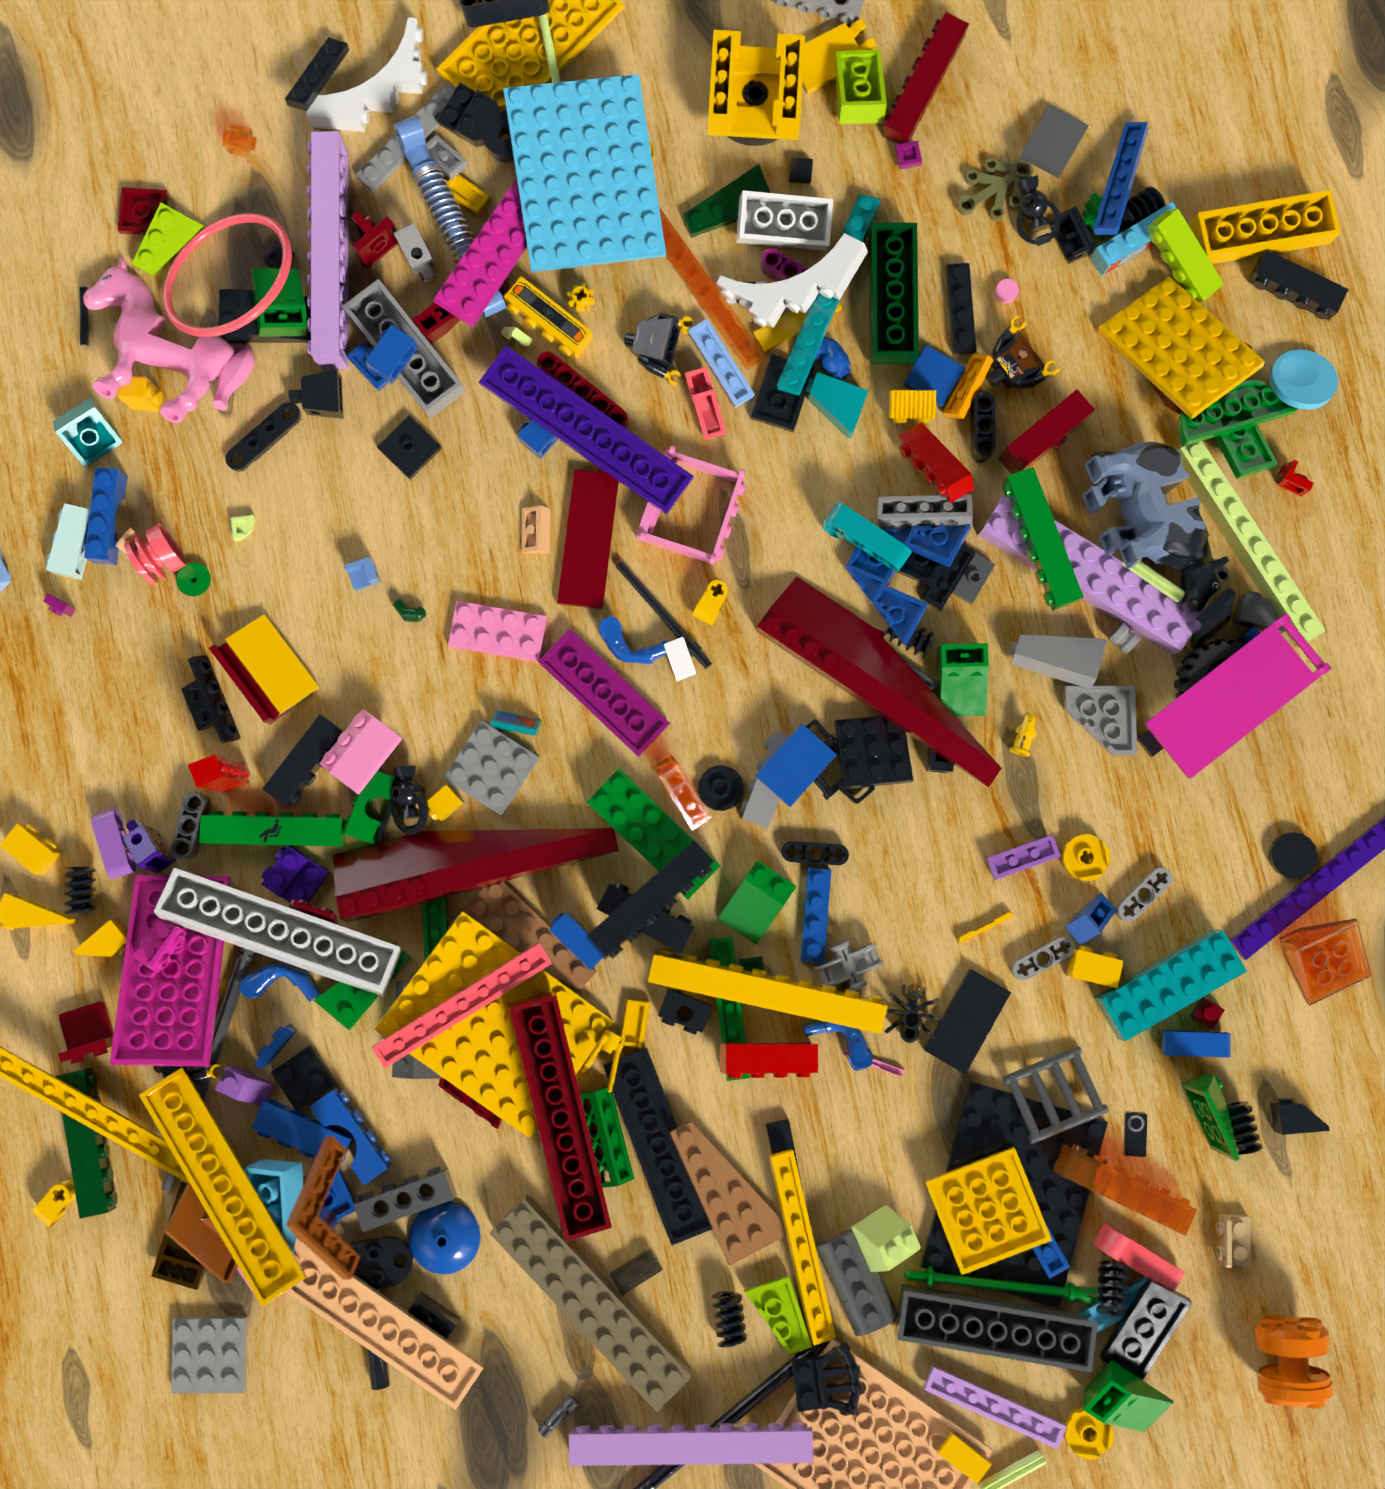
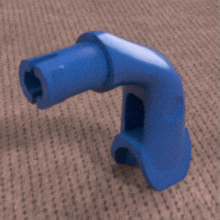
M610 616L599 622V632L602 640H604L610 652L622 662L649 665L653 664L654 660L667 655L664 644L667 643L666 640L649 648L644 647L640 650L632 651L627 646L622 635L623 628L615 617Z
M273 962L244 978L239 986V990L247 999H253L266 993V988L275 980L286 977L292 982L294 987L297 986L309 1002L321 994L309 979L310 975L308 972L284 962Z
M821 1020L802 1023L805 1037L824 1032L827 1034L842 1032L846 1038L849 1050L847 1058L850 1066L855 1071L867 1069L872 1065V1052L860 1029Z

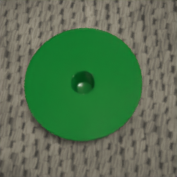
M195 562L188 563L178 571L176 583L183 594L192 597L199 596L209 588L211 575L204 565Z

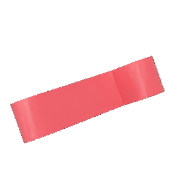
M1105 1222L1093 1241L1095 1246L1112 1258L1120 1260L1145 1277H1150L1173 1290H1176L1185 1274L1184 1271Z

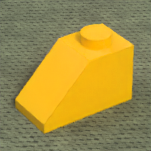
M119 919L109 920L76 948L74 952L76 955L121 957L125 955L128 930Z

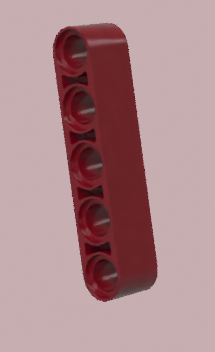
M545 351L538 356L537 364L539 369L575 394L582 389L589 391L587 396L581 398L594 407L600 403L605 404L607 407L601 412L613 420L617 417L622 418L624 422L621 426L628 429L627 413L554 353ZM550 361L554 363L551 368L542 367L545 362ZM565 375L571 377L569 382L563 383L560 381L561 377Z

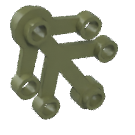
M992 157L986 159L983 165L984 171L988 174H992L996 170L1009 173L1004 177L979 173L975 169L967 171L965 182L968 185L982 183L990 186L974 196L969 194L963 195L957 204L959 213L962 215L972 214L976 205L997 193L994 207L991 209L989 216L992 221H1000L1004 215L1003 205L1007 186L1015 182L1014 192L1008 201V206L1012 210L1019 209L1022 193L1016 183L1033 175L1032 164L1023 159L1016 161L1014 164L1000 162ZM987 164H993L994 168H989ZM1018 170H1023L1025 174H1020ZM974 175L976 179L971 180L968 176ZM1012 200H1018L1019 204H1014ZM966 204L970 209H964L962 205ZM998 211L1001 215L995 216L993 212Z

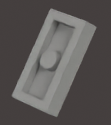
M438 135L426 143L432 160L437 162L442 172L451 180L468 166L466 160Z

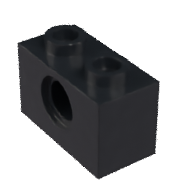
M668 988L658 1016L662 1017L661 1022L670 1026H674L675 1023L683 1025L684 1031L696 1035L697 1031L703 1032L712 1004ZM681 1006H687L691 1010V1015L686 1019L680 1018L677 1014Z

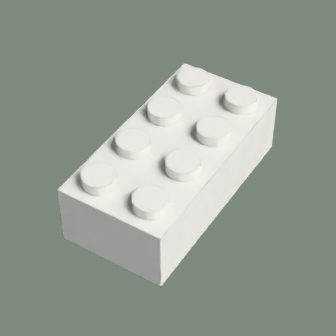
M742 191L739 197L736 243L825 251L830 246L833 199Z

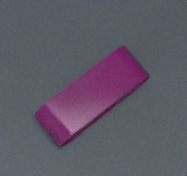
M775 248L765 250L762 255V272L776 282L792 278L785 275L788 271L798 275L808 270V268ZM772 259L775 260L777 264L769 265L766 263V261Z

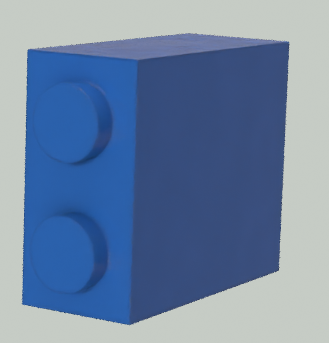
M570 912L565 914L559 913L550 922L553 925L550 931L590 970L603 958L587 941L586 936L590 932Z

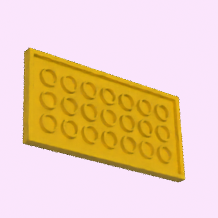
M549 0L551 9L547 13L559 74L624 9L623 2L620 0ZM538 16L477 27L436 68L437 73L455 88L461 82L475 92L480 91L495 100L500 111H506L504 88L552 82Z

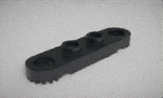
M290 402L280 405L227 452L225 457L226 464L232 470L238 472L247 469L248 466L257 461L301 421L300 409ZM285 410H294L295 416L291 420H285L283 418ZM234 455H243V462L240 465H233L232 459Z

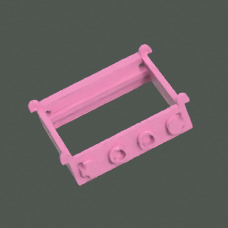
M671 445L670 450L665 449L664 456L674 463L736 483L713 554L711 555L652 535L660 510L647 502L636 534L637 540L715 565L717 559L721 560L725 547L721 546L723 539L729 538L732 525H729L731 516L736 517L739 504L736 503L738 495L743 496L747 484L743 482L746 470L741 468L740 473L679 454L674 452L676 447Z

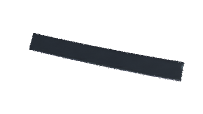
M80 287V345H87L89 347V313L83 300V296L88 288Z
M390 798V805L384 822H381L375 841L382 842L392 815V798Z

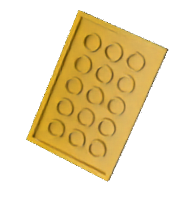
M1170 276L1099 326L1098 329L1100 335L1191 419L1261 369L1265 362Z

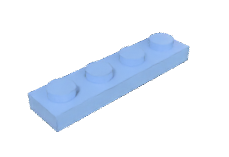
M708 319L688 330L689 336L734 408L753 398L754 392Z

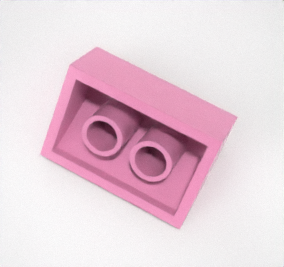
M362 709L355 715L348 728L340 734L330 751L325 753L319 764L354 792L360 794L403 738Z

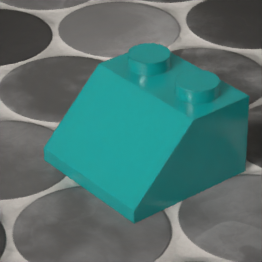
M92 397L52 421L56 434L84 467L123 443L105 413Z

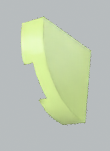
M504 327L501 332L503 337L511 340L513 337L522 346H529L532 338L516 327Z
M253 514L230 517L233 540H242L251 533L255 525V516Z

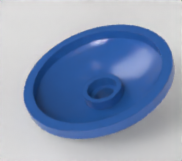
M447 1201L420 1211L415 1217L409 1232V1245L414 1258L423 1268L436 1274H452L464 1269L474 1259L481 1241L480 1227L476 1217L468 1208L453 1201ZM440 1237L446 1239L445 1245L439 1243L438 1239Z

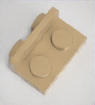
M1219 1214V1221L1216 1222V1233L1219 1236L1216 1256L1219 1263L1226 1268H1232V1265L1251 1266L1250 1216Z

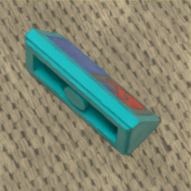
M496 711L490 724L494 728L537 737L541 720Z

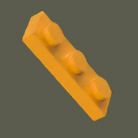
M972 354L942 412L947 418L964 419L993 362L989 355Z

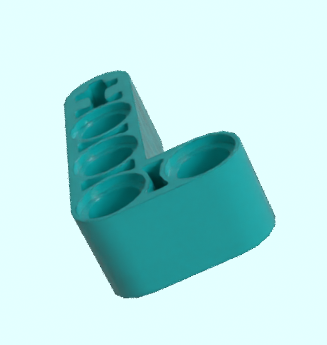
M837 502L823 522L822 527L829 535L837 539L841 536L893 571L899 572L912 553L906 545L843 503Z

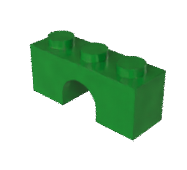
M377 771L360 794H355L351 805L354 809L351 816H347L343 826L346 829L345 835L370 844L376 843L375 839L381 821L372 818L369 813V806L376 798L390 800L391 789L395 786L396 782L398 783V778Z

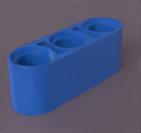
M1162 1030V1054L1230 1058L1231 1033Z

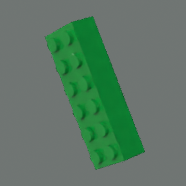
M620 769L587 801L658 872L694 841ZM712 857L711 859L714 861L710 867L712 871L704 879L698 877L693 882L695 886L686 895H683L687 900L720 867Z

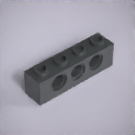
M440 1166L426 1171V1176L419 1178L418 1174L404 1179L405 1183L396 1186L395 1183H391L382 1187V1191L373 1194V1191H369L359 1195V1200L353 1205L362 1232L453 1200L457 1194L448 1168L441 1170ZM422 1184L431 1185L433 1193L430 1195L425 1194L422 1191ZM400 1192L408 1193L410 1202H402L399 1197ZM378 1200H383L387 1203L388 1208L386 1211H382L377 1207Z

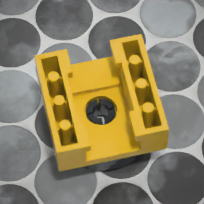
M713 30L708 135L727 136L737 143L748 146L766 145L778 139L798 140L801 118L805 35L778 34L777 48L740 46L741 31ZM751 97H757V98H759V99L756 100L755 106H754V99H751Z

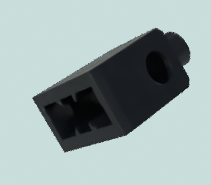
M337 369L303 376L301 378V389L289 390V401L291 404L302 403V409L307 415L342 419L344 418L342 376Z

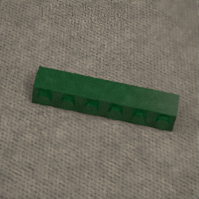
M92 1067L55 1076L101 1103V1099L97 1096L96 1091L97 1075L93 1072ZM62 1112L79 1219L109 1213L116 1209L118 1202L117 1193L113 1190L112 1185L114 1173L112 1167H109L108 1161L110 1154L109 1146L105 1143V1138L102 1134Z

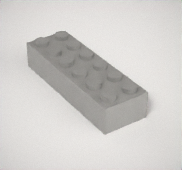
M379 279L342 306L347 316L373 348L379 343L381 333L385 329L388 330L391 324L416 341L418 349L397 379L430 420L466 393L459 379Z

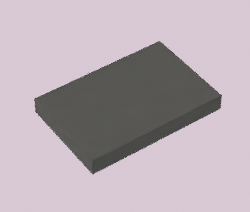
M1049 105L1022 151L1020 158L1059 179L1089 125Z

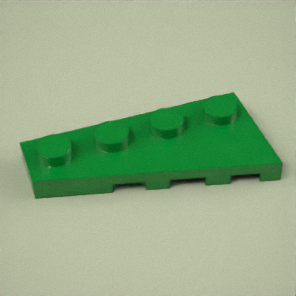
M402 948L401 956L390 983L412 958ZM339 981L314 1001L350 1031L377 1000L379 995Z

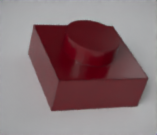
M1202 997L1190 1017L1213 1030L1225 1010L1206 997Z

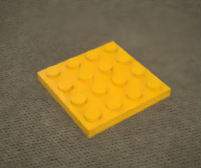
M1014 1147L925 1181L962 1275L1052 1241Z

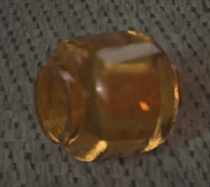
M231 123L228 128H224L222 146L226 147V151L229 154L247 157L251 150L255 151L257 137L252 136V129L250 127Z

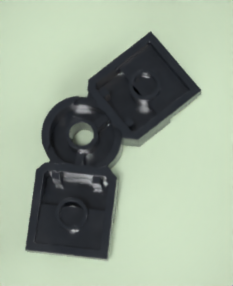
M460 82L438 117L437 123L475 147L485 144L486 149L494 159L500 162H513L511 137L508 140L500 139L503 134H510L507 111H500L495 100L480 91L475 92Z

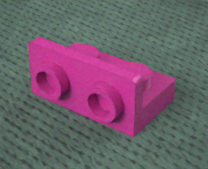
M159 919L132 957L156 973H159L160 970H163L169 964L170 956L175 949H179L182 946L187 933L169 921Z

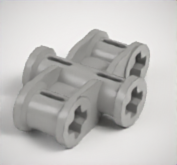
M849 940L839 943L830 948L831 952L835 953L836 959L817 965L813 970L818 973L822 985L835 986L846 981L848 990H857L867 985V981L863 980L861 976L862 973L884 965L875 949L876 943H870L852 952L849 947L851 944Z

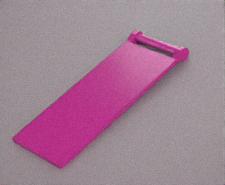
M1288 613L1279 617L1265 630L1145 723L1146 727L1187 778L1194 777L1314 681L1332 669L1327 662H1323L1293 625ZM1282 626L1316 667L1313 673L1278 631L1279 627Z

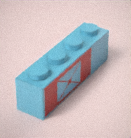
M1171 202L1098 246L1091 255L1090 260L1100 275H1106L1154 246L1155 244L1150 240L1146 227L1166 210L1176 209L1174 203Z

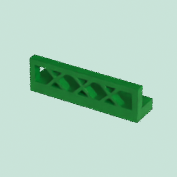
M608 1086L592 1092L580 1093L603 1188L620 1186L634 1179L613 1092L609 1093L607 1091ZM585 1098H590L591 1111L587 1108ZM592 1122L597 1126V1134L592 1129ZM598 1145L603 1150V1157L598 1153ZM604 1169L609 1173L610 1181H605Z

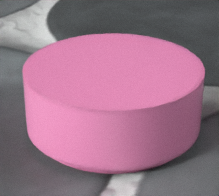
M1012 279L1001 280L995 289V296L1002 303L1013 302L1019 293V287Z

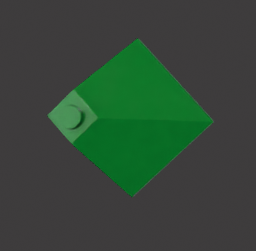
M1206 1072L1182 1083L1181 1085L1211 1149L1234 1161L1239 1160L1240 1157L1227 1105L1221 1091L1223 1085L1220 1079Z

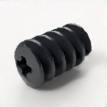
M1149 186L1136 195L1131 196L1127 201L1119 229L1123 232L1127 230V227H1132L1165 207V200L1156 188Z
M888 626L883 638L890 634L889 642H892L898 637ZM916 627L905 650L908 651L914 647L913 655L916 656L922 651V659H924L933 644L934 632L931 631L925 635V627L918 631ZM898 638L897 646L900 647L903 643Z
M90 866L65 867L71 869V872L64 874V877L70 878L71 881L64 883V886L71 888V890L65 892L64 896L70 897L71 900L64 902V905L71 907V909L65 911L64 914H89V911L96 909V906L89 904V902L96 899L95 896L89 895L90 892L96 890V887L89 885V883L96 881L95 877L89 876L90 873L96 871V868Z
M1248 1101L1226 1104L1239 1155L1255 1153L1262 1149V1144L1257 1142L1260 1136L1254 1133L1257 1130V1125L1252 1124L1255 1121V1116L1249 1114L1253 1111V1108L1250 1105H1246L1249 1103Z
M1101 1261L1099 1262L1101 1266L1098 1268V1273L1100 1274L1098 1283L1100 1285L1097 1287V1292L1100 1294L1097 1296V1302L1100 1305L1096 1307V1311L1103 1315L1120 1317L1122 1316L1121 1311L1128 1310V1306L1121 1304V1301L1128 1300V1296L1121 1294V1291L1129 1290L1128 1286L1122 1284V1281L1129 1280L1128 1276L1122 1274V1272L1129 1271V1267L1119 1262Z
M722 1291L712 1295V1298L719 1299L718 1302L713 1304V1308L720 1309L719 1312L714 1313V1317L721 1318V1321L715 1323V1327L722 1328V1331L717 1332L716 1336L724 1338V1340L717 1343L718 1347H733L746 1341L747 1334L743 1332L746 1329V1325L743 1323L745 1315L742 1313L744 1307L740 1303L742 1295L732 1291Z

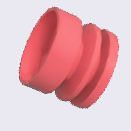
M160 523L145 532L148 543L137 536L134 538L135 544L131 541L124 544L132 566L150 585L158 582L157 576L161 579L166 577L163 566L174 573L187 565L179 546Z

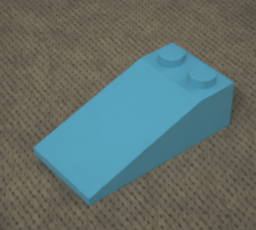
M262 1159L244 1167L246 1174L294 1253L296 1236L285 1225L303 1187L302 1163Z

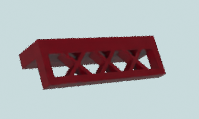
M226 642L220 647L215 644L209 647V650L263 722L271 725L289 711L287 709L279 714Z

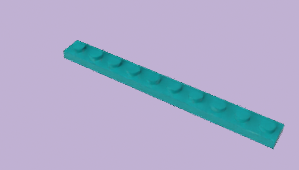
M859 194L842 235L845 233L864 243L881 205L880 199ZM820 292L818 293L808 311L778 381V390L800 395L840 300L834 297L829 299Z

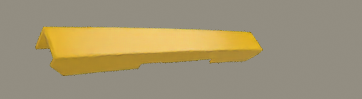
M1009 911L993 919V922L957 937L956 940L958 943H962L1013 917L1014 914Z

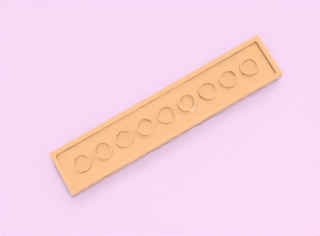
M296 1237L294 1255L307 1278L286 1292L456 1410L483 1370L484 1365L354 1274L351 1280L341 1279Z

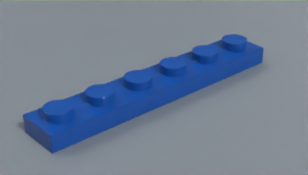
M1125 122L1093 228L1095 235H1118L1148 133V122Z

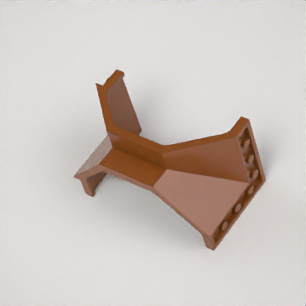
M325 1136L308 1176H303V1187L285 1226L341 1279L351 1280L360 1256L335 1214L323 1204L346 1149L334 1136ZM188 1182L164 1232L221 1282L230 1283L238 1265L190 1182Z

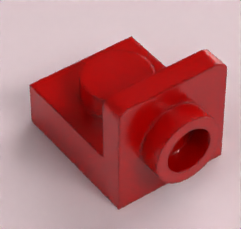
M1293 460L1289 464H1284L1278 473L1280 479L1277 485L1302 497L1311 491L1314 483L1309 481L1305 475L1294 473L1298 461Z

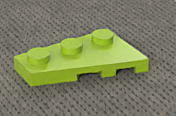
M160 203L133 259L132 265L155 276L204 226Z
M789 1275L744 1289L746 1296L757 1308L759 1314L770 1326L772 1332L789 1355L812 1347Z

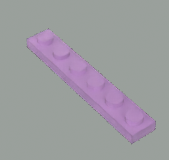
M935 1365L931 1366L923 1386L925 1391L1058 1449L1067 1427L1063 1422Z

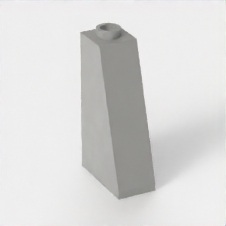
M1021 634L1018 642H1013L1009 655L1013 657L1010 665L1091 689L1098 676L1107 640Z

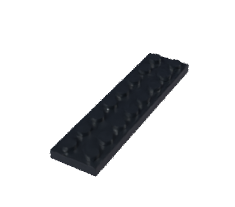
M646 1047L619 1058L612 1091L671 1246L712 1230L669 1134V1131L678 1126L648 1048ZM613 1061L603 1064L608 1080Z

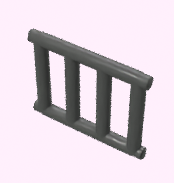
M1080 1046L1002 1077L1006 1085L1009 1084L1030 1132L1028 1138L1031 1144L1109 1112L1106 1104H1102L1080 1056L1082 1054ZM1072 1059L1093 1105V1109L1083 1113L1079 1109L1060 1066V1063ZM1050 1067L1073 1116L1061 1122L1039 1075L1040 1071ZM1030 1076L1052 1125L1040 1131L1018 1084V1080Z

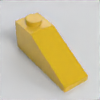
M4 893L0 901V927L8 930L77 923L78 920L75 917L16 893Z

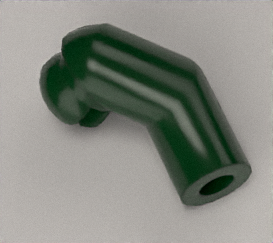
M401 598L392 604L406 622H420L426 617V610L423 607L408 608Z

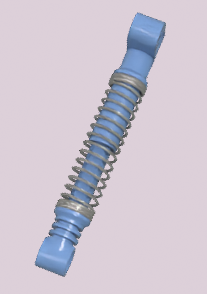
M414 115L394 124L395 135L413 169V179L417 186H421L419 191L424 192L422 197L427 199L426 205H430L429 211L434 212L432 217L437 218L435 223L440 225L438 230L444 231L442 237L447 238L445 240L446 244H451L448 249L453 251L452 257H457L455 263H459L457 260L459 258L462 259L471 245L469 241L471 239L475 240V238H472L473 233L469 231L470 227L466 225L467 221L463 218L460 207L456 205V199H453L454 195L450 192L451 188L447 186V181L444 179L443 173H441L440 166L436 161L432 160L428 152L424 131L418 118ZM465 226L468 228L466 231L463 230ZM499 290L483 312L485 318L506 309Z

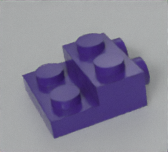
M288 845L287 848L282 847L275 856L277 862L273 868L269 866L263 872L261 878L264 880L261 885L278 897L284 898L289 903L291 900L310 902L330 874V871L294 846Z

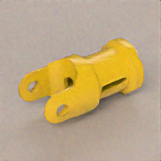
M1027 714L1023 723L1016 728L1015 733L1017 735L1013 747L1009 749L1010 752L1024 757L1030 756L1029 749L1032 739H1035L1037 735L1034 728L1036 718L1033 714ZM1025 739L1024 744L1021 747L1022 740Z

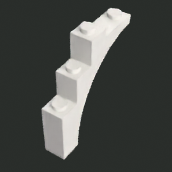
M408 17L405 34L398 50L388 64L374 77L347 91L317 96L308 109L306 116L311 127L365 132L366 123H369L370 120L369 111L394 113V106L399 101L398 92L423 94V85H427L428 75L421 63L419 42H423V28H420L417 18Z
M844 233L835 247L820 262L792 278L774 283L750 284L720 276L716 284L722 290L720 293L730 300L733 297L740 300L739 303L749 309L756 324L762 327L768 325L774 328L786 307L795 313L801 311L807 314L819 292L826 298L831 299L834 297L840 300L868 251L863 242Z

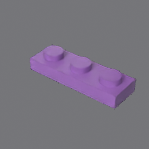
M1049 835L987 857L986 861L993 880H997L1061 857L1053 835Z

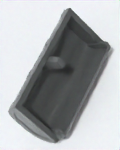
M852 1228L815 1244L856 1336L872 1333L891 1324L898 1318L897 1310L880 1273L870 1271Z

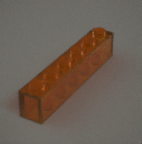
M1064 1144L1053 1168L1054 1172L1186 1236L1197 1209L1189 1205L1190 1200L1178 1194L1175 1198L1169 1196L1170 1190L1158 1184L1153 1188L1148 1185L1149 1180L1137 1174L1132 1178L1127 1175L1129 1170L1115 1164L1114 1168L1107 1165L1108 1160L1096 1154L1091 1158L1086 1155L1088 1150L1075 1144L1073 1148Z

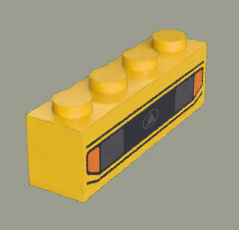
M522 276L505 294L504 299L508 311L515 316L519 314L523 317L524 323L531 329L537 328L542 332L541 336L549 343H556L559 346V350L565 356L569 357L571 355L577 359L593 340L590 329Z

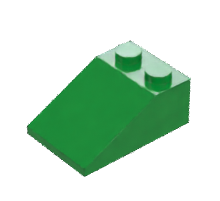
M756 860L718 919L757 944L797 886L759 860Z

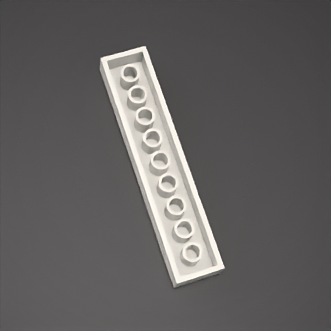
M177 868L173 869L154 910V913L160 919L382 997L385 996L402 953L401 948L394 944Z

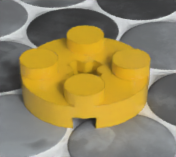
M1077 835L1064 844L1062 863L1071 877L1082 881H1091L1098 879L1106 871L1110 863V851L1107 845L1094 835ZM1083 851L1092 856V859L1088 860V864H1085L1080 859Z
M1083 1407L1070 1411L1069 1417L1065 1421L1067 1427L1064 1432L1067 1445L1077 1456L1083 1459L1093 1460L1101 1457L1100 1454L1106 1450L1108 1451L1113 1444L1114 1430L1112 1425L1102 1423L1085 1412ZM1091 1427V1430L1095 1431V1433L1090 1435L1089 1439H1086L1083 1431Z

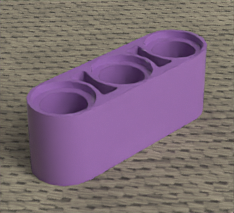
M113 808L92 815V826L108 877L115 879L135 872L136 864L134 858L123 840L127 833L118 809Z

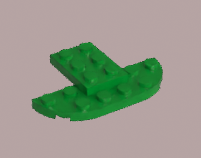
M1245 380L1193 419L1181 411L1178 419L1179 438L1182 445L1186 446L1215 437L1235 478L1239 479L1272 469L1278 464L1257 424L1292 415L1298 408L1292 407L1280 400L1272 388L1266 386L1267 382Z

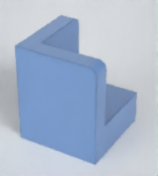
M371 557L344 565L345 571L349 573L353 588L356 591L381 583L375 562Z

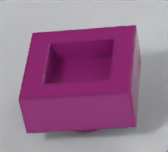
M918 140L895 146L899 170L922 165L923 161Z
M47 594L43 602L50 605L48 610L60 617L63 613L71 617L76 610L50 594Z

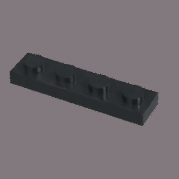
M329 37L326 39L285 97L287 106L308 111L349 52L348 43Z
M947 264L946 280L953 355L975 353L977 348L970 264Z

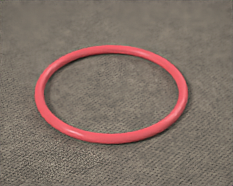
M243 213L220 219L191 238L173 260L163 286V305L172 324L179 330L192 336L214 337L233 332L263 313L280 293L290 271L292 247L285 229L268 216ZM259 223L271 228L278 235L282 245V263L275 282L260 302L239 318L215 327H195L182 321L174 310L172 291L176 276L191 252L214 233L232 225Z

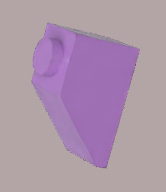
M231 1065L225 1068L215 1090L235 1100L261 1106L264 1100L270 1098L276 1084L238 1066Z

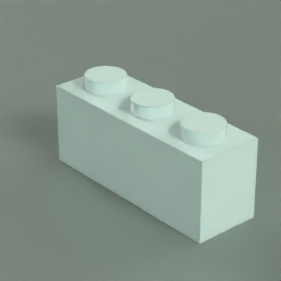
M64 503L63 509L58 514L59 524L57 531L52 536L53 545L51 553L46 557L47 571L56 575L82 580L87 562L84 554L90 509Z

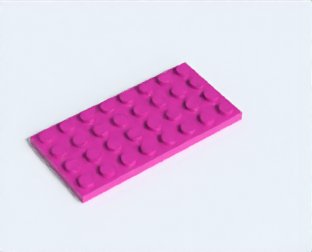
M135 875L110 1064L210 1067L224 941L172 923L187 934L182 946L179 949H175L170 956V962L166 968L156 973L132 957L160 919L154 913V910L170 875ZM200 876L231 887V878L229 876Z

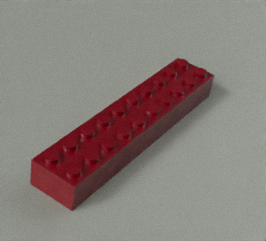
M554 991L507 1003L565 1242L610 1229L612 1225L557 995Z

